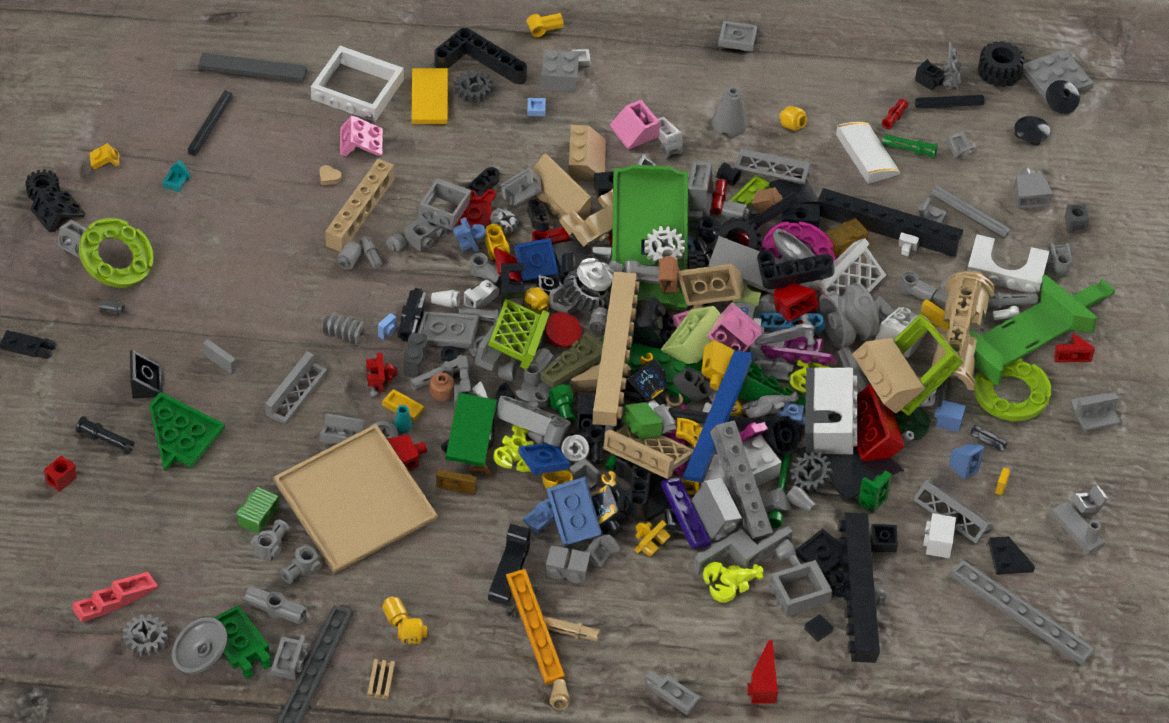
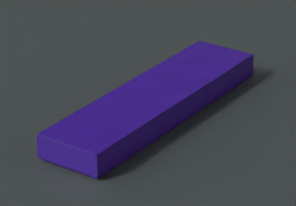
M681 478L663 480L661 486L691 549L709 547L711 541Z

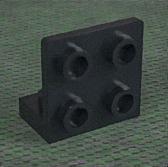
M66 191L38 192L30 208L48 232H55L61 217H85L86 215L72 195Z

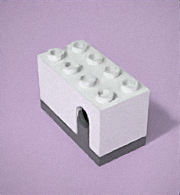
M806 368V453L814 451L817 454L819 452L822 454H853V447H857V375H853V368Z

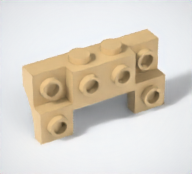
M613 189L597 199L603 209L589 216L585 221L575 210L559 219L569 235L574 233L583 247L598 240L602 242L612 233Z

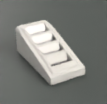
M665 117L659 118L658 120L662 127H660L658 139L666 144L674 142L675 139H680L681 143H683L682 132Z

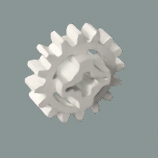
M659 226V231L652 229V235H647L648 240H645L644 243L647 247H645L644 252L649 253L648 259L653 258V264L657 261L659 262V259L665 256H672L676 260L677 258H682V253L685 250V247H683L685 240H680L682 234L676 235V229L669 231L670 228L667 226L666 230H663L662 226Z

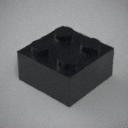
M872 524L870 531L871 552H897V525Z

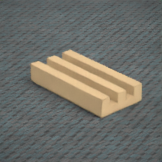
M374 659L368 688V698L389 699L395 661L387 663L386 660L378 662V659ZM379 667L381 668L378 680L376 693H373L377 669ZM385 668H387L389 672L385 693L381 694Z

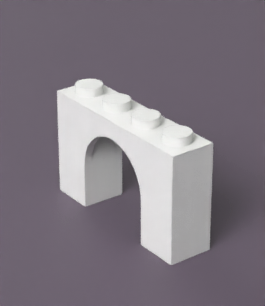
M976 235L967 271L982 272L993 285L1039 295L1049 251L1031 247L1028 261L1024 267L1017 270H1006L997 266L991 258L995 238Z

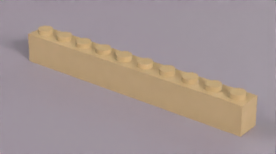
M614 272L593 408V424L616 426L617 418L621 419L622 407H619V404H623L624 392H621V390H625L626 378H623V375L627 376L628 364H625V361L629 362L630 350H627V347L631 348L632 336H629V333L633 334L634 322H631V320H635L636 309L633 306H637L638 295H635V293H639L640 282L636 281V273Z

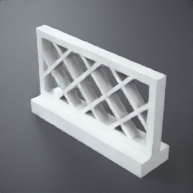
M864 238L855 241L834 261L835 273L832 277L814 281L811 286L815 291L819 290L822 295L828 293L826 289L829 286L834 287V291L839 294V288L845 289L846 286H849L850 277L856 278V283L860 284L861 279L866 280V289L870 292L886 274L868 250L867 246L869 243ZM862 254L867 258L866 264L861 263ZM850 265H856V275L850 274ZM861 267H866V277L861 276ZM871 269H875L879 275L877 278H871ZM840 275L845 276V285L839 284Z

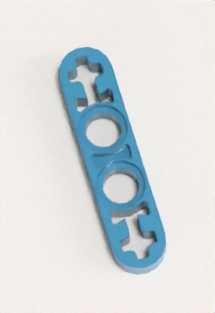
M759 313L754 317L761 319V327H764V332H776L795 327L794 323L796 321L802 320V316L789 322L780 313ZM806 313L809 317V322L815 328L814 333H819L825 329L826 323L822 315ZM785 320L784 324L777 326L776 322Z

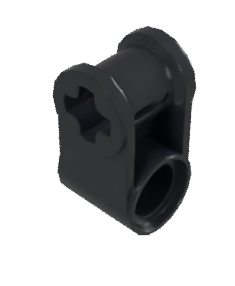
M563 254V275H568L571 271H574L587 258H598L593 254Z

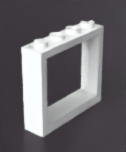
M339 46L312 84L311 99L376 122L404 81V68ZM340 64L388 80V83L373 104L325 88L324 86Z

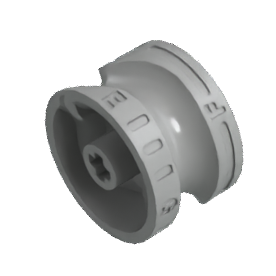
M854 283L846 286L843 296H839L836 291L820 296L818 312L823 316L826 323L824 332L835 347L841 349L842 347L852 345L856 336L861 340H866L878 334L879 317L870 293L862 284Z

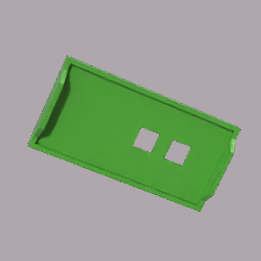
M631 165L625 168H614L612 260L622 266L626 261H637L640 265L659 267L658 261L653 264V258L648 259V255L641 254V241L648 240L647 235H652V229L659 231V226H662L663 230H666V227L669 226V231L676 229V235L682 234L680 240H685L683 246L685 247L684 253H682L681 259L677 258L680 271L687 270L688 171H678L670 166ZM680 280L678 293H663L660 290L661 286L659 284L640 282L639 293H635V295H638V301L657 297L666 310H687Z

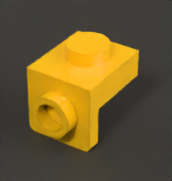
M108 143L89 153L91 167L95 170L109 162L115 167L119 166V152Z

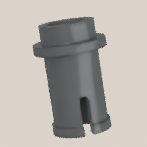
M101 300L99 311L115 313L116 316L124 313L125 304L121 301Z

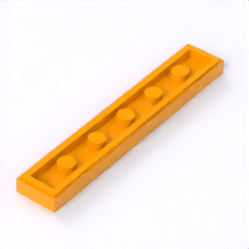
M526 569L506 574V579L545 685L551 684L557 679L564 680L563 669Z

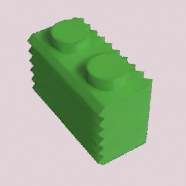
M647 402L625 405L622 420L624 424L631 428L633 434L635 433L641 440L643 438L649 439L650 437L656 438L661 436L663 421Z
M257 487L255 492L252 491L249 494L246 504L244 506L241 505L237 511L239 526L259 534L280 506L279 496L261 487Z

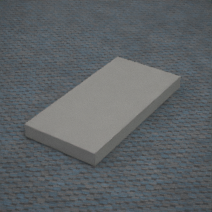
M719 236L708 267L733 264L741 271L744 283L769 293H774L775 289L768 290L762 284L757 260L760 251ZM775 257L776 264L786 262Z

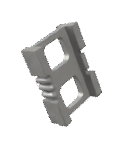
M467 356L457 357L460 378L462 379L460 381L461 393L471 395L472 388L469 380L470 377L468 376L469 364Z

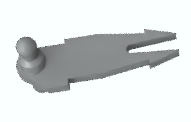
M804 314L801 317L803 324L770 334H763L755 340V345H767L768 343L783 342L805 336L808 339V345L814 346L815 328L809 322L808 315Z

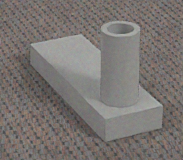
M1068 501L1052 509L1051 515L1087 555L1104 547L1105 542L1099 536L1101 524L1098 521L1094 520L1088 524Z

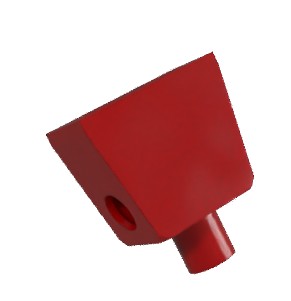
M792 283L784 288L774 290L775 308L789 322L818 307L816 292L811 288Z
M409 435L386 438L408 472L419 466V455L427 453L425 443L413 444Z

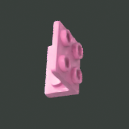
M351 115L340 128V155L347 157L351 151L358 147L381 156L382 128Z

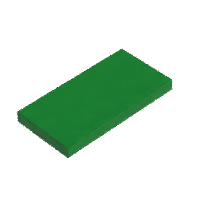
M458 393L445 460L484 467L497 400Z

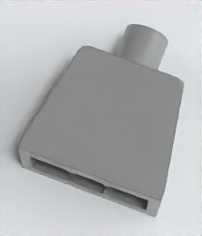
M1024 168L1016 176L1014 185L1016 209L1050 206L1053 193L1041 173H1031L1029 168Z

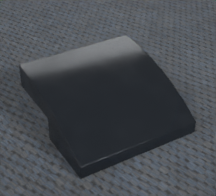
M780 179L774 180L769 184L771 188L775 187L782 198L794 192L799 198L798 204L817 205L818 198L807 179L805 185Z

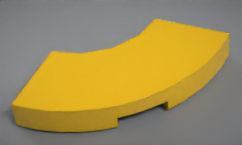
M677 418L676 438L688 441L695 448L703 428L692 420Z

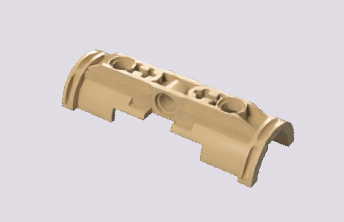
M964 271L951 275L946 282L945 291H948L943 321L950 322L946 333L941 335L951 347L959 349L956 353L964 361L951 375L958 376L966 384L967 390L974 391L975 380L973 373L976 364L974 353L977 340L975 337H970L971 325L980 326L982 315L986 317L989 298L994 297L995 289L992 282L985 276L975 272ZM970 291L972 294L963 295L962 292ZM963 302L966 303L965 308H962ZM939 342L937 351L934 354L932 367L947 353Z

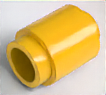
M389 597L384 601L382 605L383 612L389 623L398 628V623H401L404 618H408V613L398 597Z

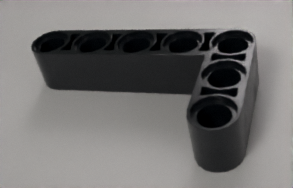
M469 28L459 29L434 51L435 68H449L467 54L515 84L520 85L527 81V64Z

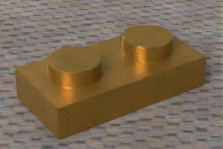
M438 469L436 487L475 495L477 477Z

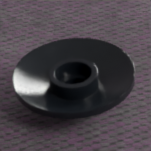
M1057 80L1047 88L1046 100L1054 111L1068 114L1078 107L1080 95L1072 83L1065 80Z

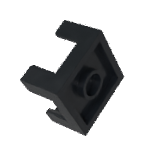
M524 263L501 264V308L505 299L525 298L523 282H509V272H524Z

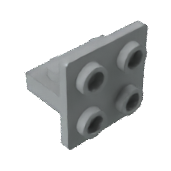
M1116 393L1086 396L1072 399L1070 402L1083 431L1119 425L1120 421L1115 412L1118 400Z

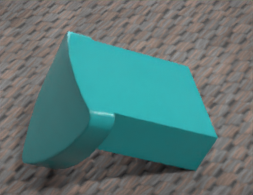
M181 160L176 161L170 168L169 173L162 182L164 188L180 192L187 180L191 178L187 167Z

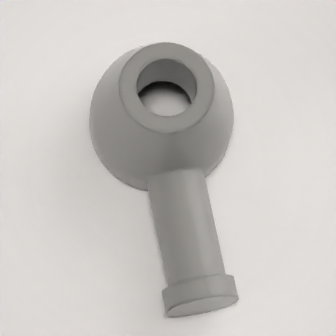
M511 357L509 363L500 365L498 368L499 378L515 381L518 359Z
M789 539L782 541L774 549L779 560H790L793 567L801 565Z

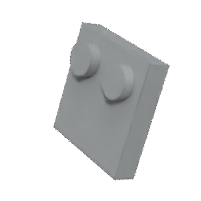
M723 21L718 46L740 49L742 51H753L758 26Z

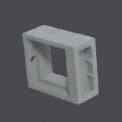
M693 161L688 185L690 211H703V217L705 215L709 216L713 200L712 193L714 192L712 163Z
M437 178L420 203L418 218L452 230L469 205L471 190ZM436 198L458 206L453 214L431 205Z
M816 560L772 573L770 583H768L770 593L775 595L777 606L780 610H783L786 617L828 604L831 601L832 590ZM808 576L816 592L790 600L782 584Z

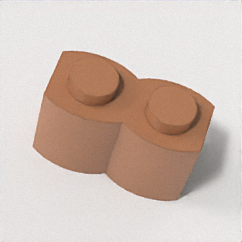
M665 256L659 259L658 283L663 293L679 292L677 272L680 271V268L678 267V261L672 256Z

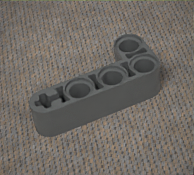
M690 367L685 368L673 378L674 385L693 402L703 400L714 390L709 386L711 379L702 374V368L699 372Z

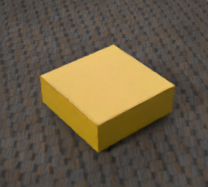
M1003 467L995 494L1002 496L1004 493L1010 469Z

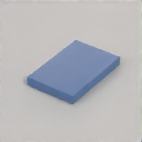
M585 477L546 489L564 547L602 535Z

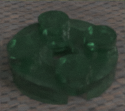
M919 406L909 416L901 410L897 413L893 412L900 434L911 431L914 434V439L912 440H919L927 434L930 419L928 414ZM907 421L914 422V425H912L911 423L907 424Z

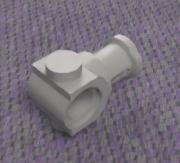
M278 519L274 522L271 530L261 531L258 535H255L251 541L254 552L261 559L272 560L276 558L281 551L279 546L282 543V537L291 530L289 525L285 521Z
M304 545L295 550L291 564L285 569H280L279 574L285 583L292 584L299 575H311L318 572L322 564L319 562L316 550Z

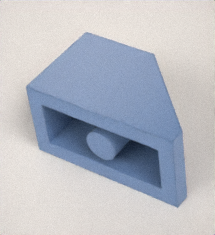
M965 444L961 448L954 449L950 455L949 466L966 480L979 471L984 446Z

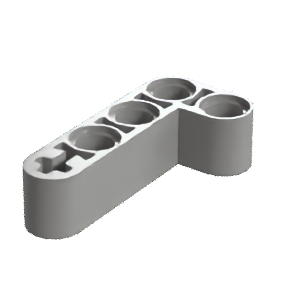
M500 396L494 414L501 420L543 435V441L553 446H560L563 443L571 423L567 419L507 396Z

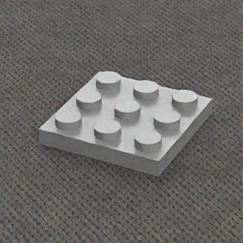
M1066 49L1023 64L1022 72L1045 100L1047 88L1057 80H1065L1072 83L1078 92L1093 88L1094 85L1091 78Z

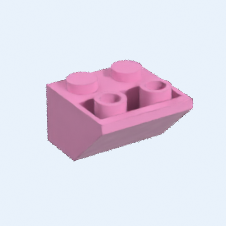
M639 100L625 106L612 121L610 128L626 148L630 150L658 138L660 121L644 102Z
M731 303L718 317L707 337L735 351L745 352L762 332L759 324L734 303Z

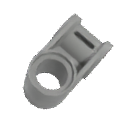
M1050 243L1048 251L1053 272L1059 277H1065L1069 274L1072 263L1069 243L1064 245Z

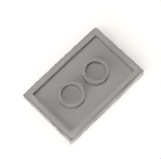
M424 311L418 333L427 335V345L472 348L480 317L479 315Z

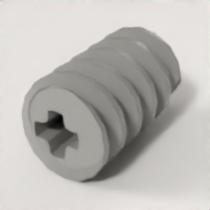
M333 312L331 316L328 314L322 324V332L328 333L330 336L335 335L336 338H342L343 341L349 340L351 344L356 343V345H359L364 335L365 323L361 322L357 326L358 320L355 319L351 323V317H347L344 321L343 314L337 318V312Z

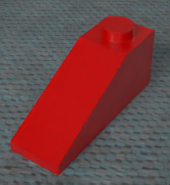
M768 640L751 675V681L747 683V696H751V704H772L777 701L778 688L773 640Z

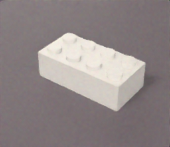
M761 435L743 442L757 486L780 476L781 461ZM716 454L712 459L704 482L722 478L731 495L718 454ZM699 482V488H701L704 482Z

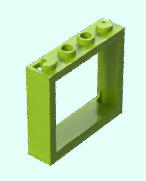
M921 314L894 339L900 351L904 354L929 330L947 353L919 379L925 389L901 409L908 416L964 363L933 324Z

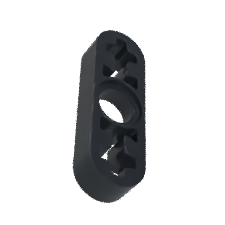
M488 167L465 188L476 191L477 196L480 197L499 182L500 172L495 167ZM481 184L485 187L482 189H478L475 186Z
M536 199L529 200L527 212L532 227L538 231H547L550 226V218L545 203Z

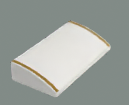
M849 122L837 125L836 136L867 184L900 175V170L869 123Z

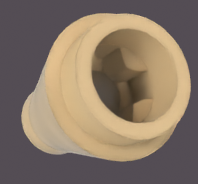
M557 679L553 682L549 702L555 710H565L570 704L566 682L563 679Z

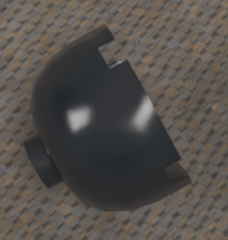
M778 416L770 419L766 423L768 429L762 433V437L773 452L778 455H787L795 452L798 448L796 447L797 442L801 440V431L798 423L795 420L793 421L790 416Z

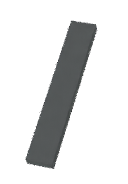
M202 53L198 64L199 70L300 83L304 82L307 67L303 65Z

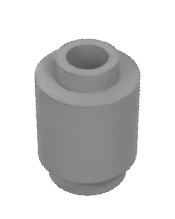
M733 201L724 202L721 216L729 220L733 217L748 219L750 209H747L745 204Z
M356 242L345 244L337 257V262L341 268L352 269L361 255L360 245Z

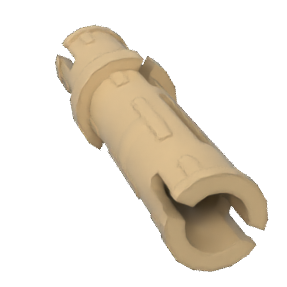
M543 616L548 630L571 635L575 639L583 638L595 642L599 639L600 629L583 626L582 623L575 624Z

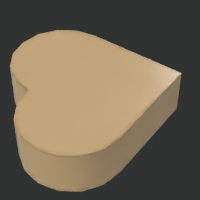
M329 165L320 167L321 185L337 184L341 181V172L339 170L333 169Z

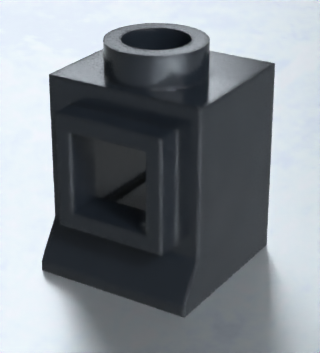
M926 59L917 68L915 81L932 91L936 86L942 84L944 70L931 64Z

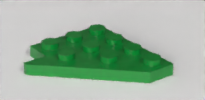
M162 392L149 404L162 467L165 472L175 461L192 469L225 430L224 423Z

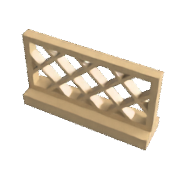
M628 425L617 431H606L603 447L604 450L667 479L672 476L675 468L691 458L694 451L663 435L656 438L653 437L652 439H632L639 437L630 431L631 428Z

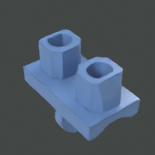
M466 218L460 219L462 225L453 228V231L462 251L472 248L474 252L479 251L475 240H480L485 236L486 230L484 226L474 224L470 228Z
M549 498L543 502H538L535 506L536 508L523 518V522L536 535L549 523L555 521Z

